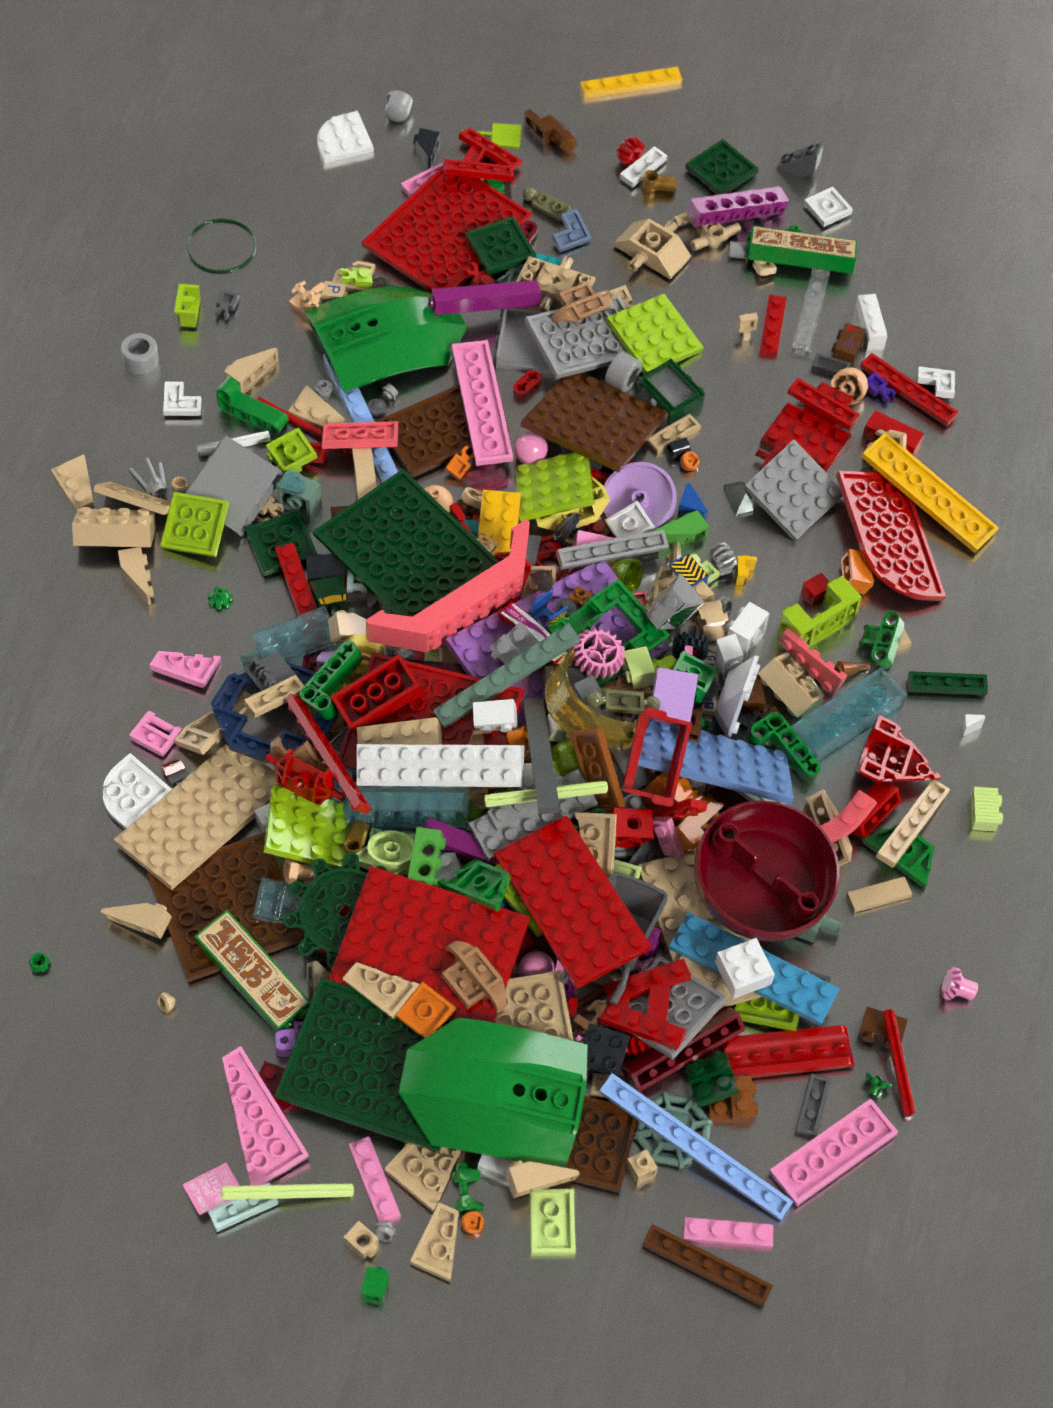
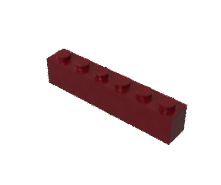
M729 1006L719 1009L673 1060L657 1049L652 1048L646 1051L645 1054H641L621 1066V1070L627 1084L640 1092L744 1032L745 1027L740 1014Z

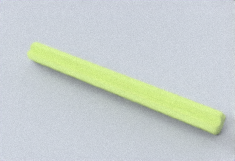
M606 781L557 786L558 799L608 792ZM535 789L488 794L484 797L486 807L537 801Z
M351 1183L223 1186L221 1189L223 1200L352 1197L354 1193V1187Z

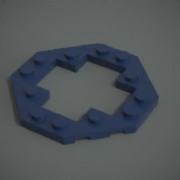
M286 662L304 686L316 674L314 671ZM237 673L230 674L211 702L212 712L229 750L268 763L265 761V758L270 753L271 742L241 732L247 722V716L232 711L246 687L260 690L247 673L239 675ZM317 714L314 715V719L326 737L337 720V714L330 720H325ZM283 730L279 736L285 750L289 748L295 750L306 741L312 747L315 746L305 736L306 731L301 736Z

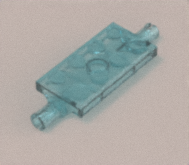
M320 607L252 633L256 647L253 651L239 655L243 667L248 665V658L252 655L262 659L278 651L282 658L289 662L338 643L331 642L328 625L330 616L326 607Z

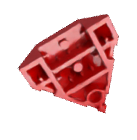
M879 715L865 741L856 771L876 782L940 780L942 777L937 772L934 773L928 766V760L910 739H906L903 736L899 725Z

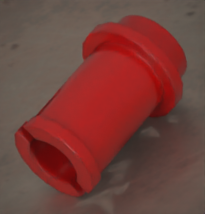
M590 467L591 476L604 486L611 475L607 471L604 473Z

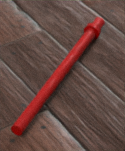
M262 397L257 398V400L284 412L288 416V421L322 439V430ZM339 448L343 450L344 454L352 455V448Z

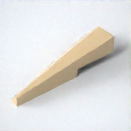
M678 541L672 542L671 552L666 554V562L657 573L651 586L652 592L650 596H647L645 599L647 611L653 600L677 577L669 567V563L681 557V546Z

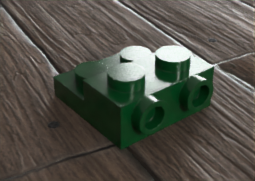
M716 1051L708 1058L702 1060L697 1058L690 1062V1064L685 1065L698 1108L739 1094L726 1052Z

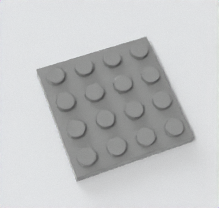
M795 440L790 442L743 487L794 542L842 497L840 487Z
M660 956L647 970L671 962ZM691 975V980L670 986L667 1022L685 1028L687 1032L678 1050L639 1036L636 1037L673 1060L727 1002V997ZM649 994L631 999L629 1008L647 1015Z

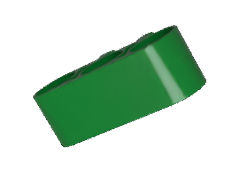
M895 611L886 612L880 626L864 625L863 629L865 631L862 640H859L860 646L872 649L871 657L882 670L892 666L904 630V622ZM897 620L895 624L890 625L892 621ZM891 638L889 642H885L886 639Z

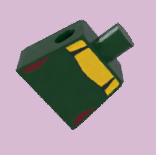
M346 575L310 581V590L321 616L330 615L331 617L337 611H348Z

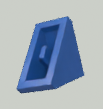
M690 483L686 484L679 503L678 516L683 517L686 513L698 510L706 521L707 508Z

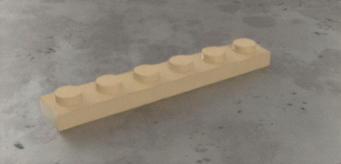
M932 780L879 850L876 858L894 868L949 794L950 788L936 780Z

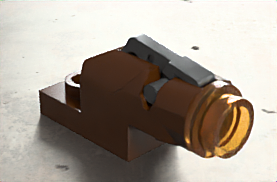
M531 109L525 111L524 124L544 144L553 141L567 152H571L576 148V138L564 121H558L551 114L540 119Z

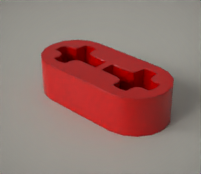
M536 370L527 371L513 385L514 397L521 400L526 399L537 389L541 382L540 373Z

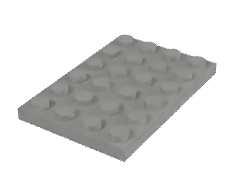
M619 294L612 296L614 301L606 311L584 318L579 322L562 321L556 324L551 316L559 309L525 318L524 322L555 379L609 366L618 353L621 351L628 353L605 322L608 316L627 309Z

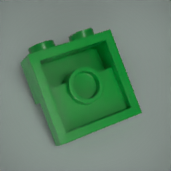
M685 651L681 653L673 668L675 671L698 674L694 702L698 701L699 703L703 700L718 671L717 668Z

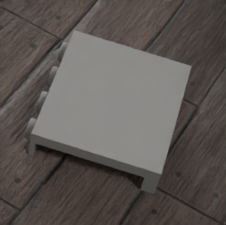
M515 308L501 309L500 318H503V320L498 323L500 335H496L495 346H498V349H494L493 360H496V368L519 371L536 370L539 373L553 375L524 322L526 317L540 314L538 311Z
M225 436L218 443L213 455L208 457L205 467L197 473L196 480L186 489L185 494L228 501L230 504L224 525L242 537L245 534V527L251 525L284 474L274 465L228 436Z

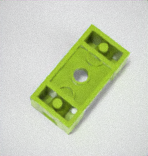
M843 576L838 579H832L827 584L824 595L825 599L822 604L826 610L825 612L818 613L811 619L798 603L788 606L781 613L777 633L781 637L783 632L789 628L807 642L808 647L854 620L857 617L862 596Z

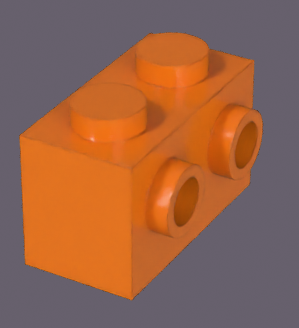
M849 549L841 559L842 576L859 594L864 595L874 584L872 570L866 564L861 551Z

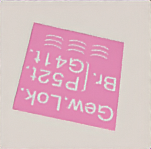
M227 1163L182 1184L199 1215L229 1201L223 1200L221 1197L223 1186H240Z

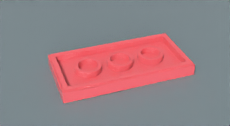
M397 421L326 423L323 425L322 449L398 447Z

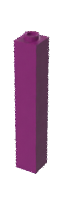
M537 280L432 289L428 303L429 307L433 309L434 315L539 306L541 290Z
M429 818L426 824H422L421 828L442 831L443 837L446 838L445 849L441 850L442 852H455L457 858L467 862L479 859L481 862L494 867L499 864L495 858L487 860L473 834Z

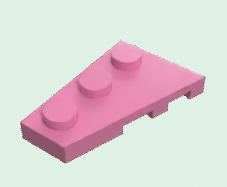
M158 651L150 663V670L204 689L221 662V656L206 658L201 654H195L194 657L184 656L182 653Z

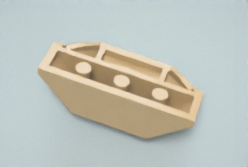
M821 790L805 799V806L802 812L812 818L819 826L829 822L839 814L825 790ZM843 836L833 842L839 867L850 862L852 856V846L848 836Z

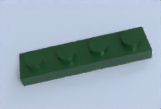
M909 671L908 673L909 692L987 695L988 693L987 674Z

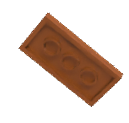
M603 728L582 729L570 732V738L585 782L606 781L608 784L607 793L593 794L598 803V806L595 808L610 810L625 807L623 794Z

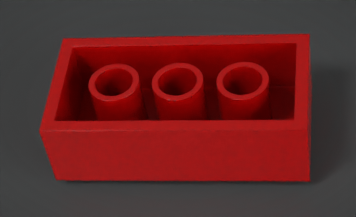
M398 654L335 693L331 698L356 736L357 727L376 724L424 694L401 655Z

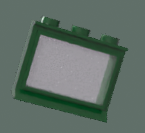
M671 358L645 375L636 377L635 390L639 391L644 388L645 399L649 401L654 398L657 401L656 407L668 413L667 423L669 425L704 403V390L697 386L691 376L687 375L681 369V366Z

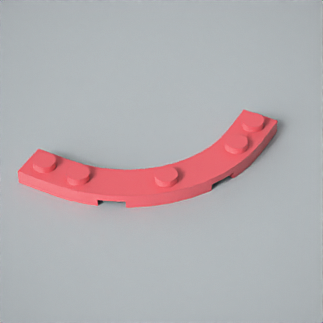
M859 790L841 813L820 827L833 844V842L853 832L868 816L877 802Z

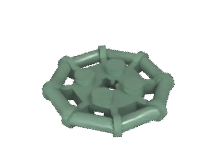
M664 1091L660 1096L652 1100L658 1106L664 1103V1110L693 1131L697 1128H702L701 1136L709 1141L713 1122L709 1120L701 1107L698 1108L694 1097L689 1098ZM670 1103L684 1105L685 1108L673 1107ZM690 1109L694 1112L699 1121L695 1122L694 1119H691V1117L689 1116ZM637 1120L633 1139L637 1140L643 1150H648L654 1162L683 1169L685 1165L693 1161L688 1155L682 1156L681 1150L653 1130H644L645 1125ZM651 1136L654 1143L658 1146L655 1151L645 1137ZM662 1149L676 1152L677 1158L662 1155L660 1152Z

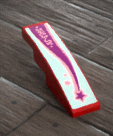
M513 602L498 612V618L510 625L512 629L521 621L539 642L551 635L539 622ZM566 650L549 661V663L555 666L559 665L569 657L568 651Z

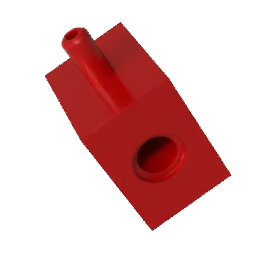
M613 808L606 813L617 815L615 848L637 849L652 840L654 834H656L653 827L652 810Z

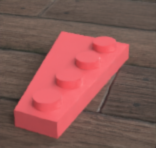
M788 628L784 631L779 640L782 647L794 656L797 663L805 667L809 675L821 684L824 691L834 696L848 675L843 671L838 673L834 669L835 665L830 661L827 663L823 661L820 653L815 649L810 650L807 642Z

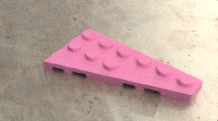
M240 1046L222 1057L250 1183L251 1186L264 1185L310 1156Z

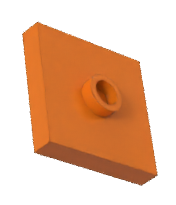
M421 982L395 1014V1017L425 1039L441 1029L454 1013L456 1007L424 982Z

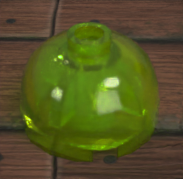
M632 557L617 559L610 568L630 592L633 588L635 590L639 588L643 577V570L640 569V564L643 565L642 562Z
M571 739L558 742L551 751L554 769L561 777L577 769L580 771Z

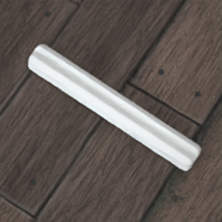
M262 431L231 439L246 447L269 442L270 434L268 431ZM220 441L197 446L198 455L201 457L213 454Z

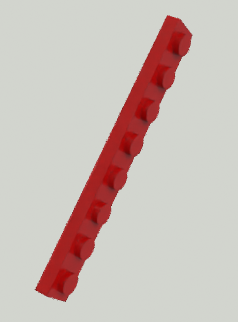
M290 693L285 698L289 704L288 709L298 718L296 720L297 723L305 729V736L315 745L313 747L314 750L324 759L322 763L331 770L334 781L341 786L340 791L350 800V807L356 812L361 811L364 814H368L372 810L371 806L302 699Z

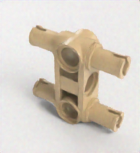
M686 211L672 217V221L676 223L677 227L688 222L693 225ZM737 222L725 228L720 223L701 226L693 225L701 237L691 240L690 246L693 251L706 246L714 249L720 248L722 243L727 241L728 237L741 233L740 225Z

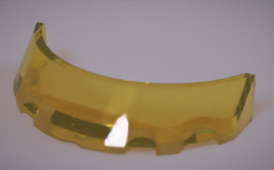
M571 647L553 668L546 682L545 697L547 709L551 717L568 735L574 730L602 727L608 746L619 747L618 749L630 748L637 722L619 721L593 711L576 696L571 688L567 675V667L573 663L575 649Z

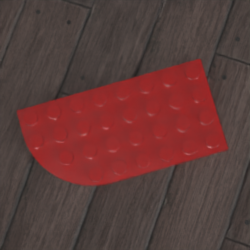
M839 470L836 478L861 553L872 572L884 584L902 595L919 600L943 601L946 598V594L914 502L879 472Z

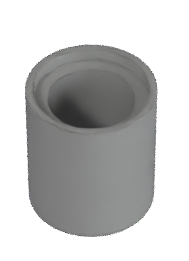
M730 241L729 258L746 259V243Z

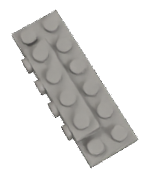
M578 769L563 777L561 775L555 777L556 786L586 783ZM535 785L529 786L526 790L535 789ZM593 795L559 798L560 813L539 814L537 801L489 807L490 810L487 811L486 815L470 822L469 827L489 861L495 858L494 852L565 815L571 820L576 817L575 812L585 813L597 807L598 803Z

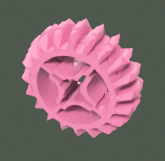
M593 627L590 631L586 629L578 635L580 642L572 647L571 653H573L572 660L576 661L575 667H581L580 672L585 671L587 672V677L591 674L595 679L600 676L603 680L606 676L610 678L619 671L623 665L625 654L623 653L624 647L620 646L621 640H616V634L611 636L610 630L603 632L601 627L597 631ZM591 643V647L584 649L585 645ZM612 657L611 662L605 663V660Z

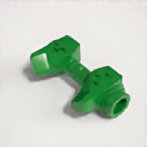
M465 1163L456 1164L452 1177L459 1185L460 1198L456 1200L455 1208L461 1215L469 1211H480L484 1208V1205L468 1195L467 1183L479 1180L481 1172L477 1169H469Z

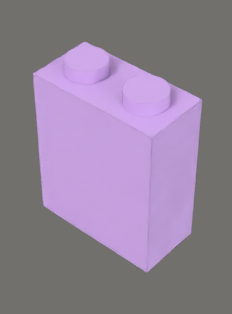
M657 668L652 696L660 700V708L658 710L665 711L668 717L690 722L698 674Z

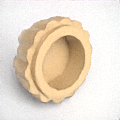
M178 476L172 479L171 488L174 492L183 493L189 487L188 480L184 477Z
M168 993L158 994L157 1004L160 1010L164 1013L169 1012L174 1007L176 999Z

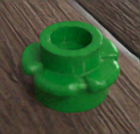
M41 952L33 954L29 960L31 970L36 973L46 971L49 967L48 964H50L49 957Z

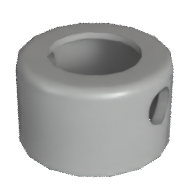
M136 333L124 339L120 349L123 365L127 371L142 375L153 371L158 366L157 344L151 336ZM134 349H148V351L142 355H134L130 353Z
M624 351L618 353L607 370L605 376L606 384L627 393L636 383V377H639L641 373V360L632 357V355Z

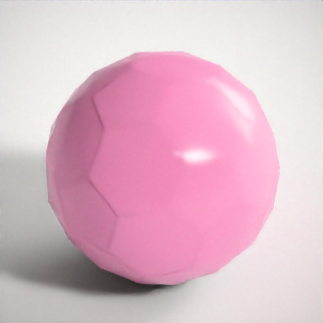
M529 432L523 434L516 441L515 454L517 459L523 464L536 463L539 460L545 459L547 455L546 441L536 433Z
M531 951L520 959L517 972L519 977L554 972L555 965L551 957L546 953Z

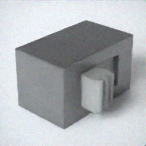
M185 768L168 775V781L172 788H175L188 776Z

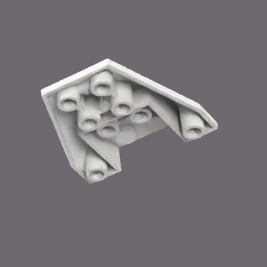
M753 656L727 674L714 716L724 735L731 739L732 733L737 734L740 725L737 719L744 701L748 702L760 665L757 664L759 656Z

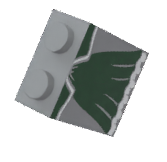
M679 574L653 600L646 615L657 629H679L705 602L685 577Z

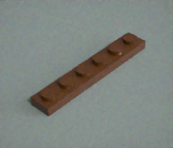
M653 1224L642 1243L643 1247L761 1307L764 1306L772 1290V1284Z

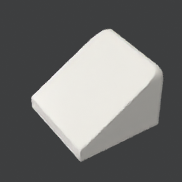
M966 714L962 722V735L966 736L980 729L985 720V715Z

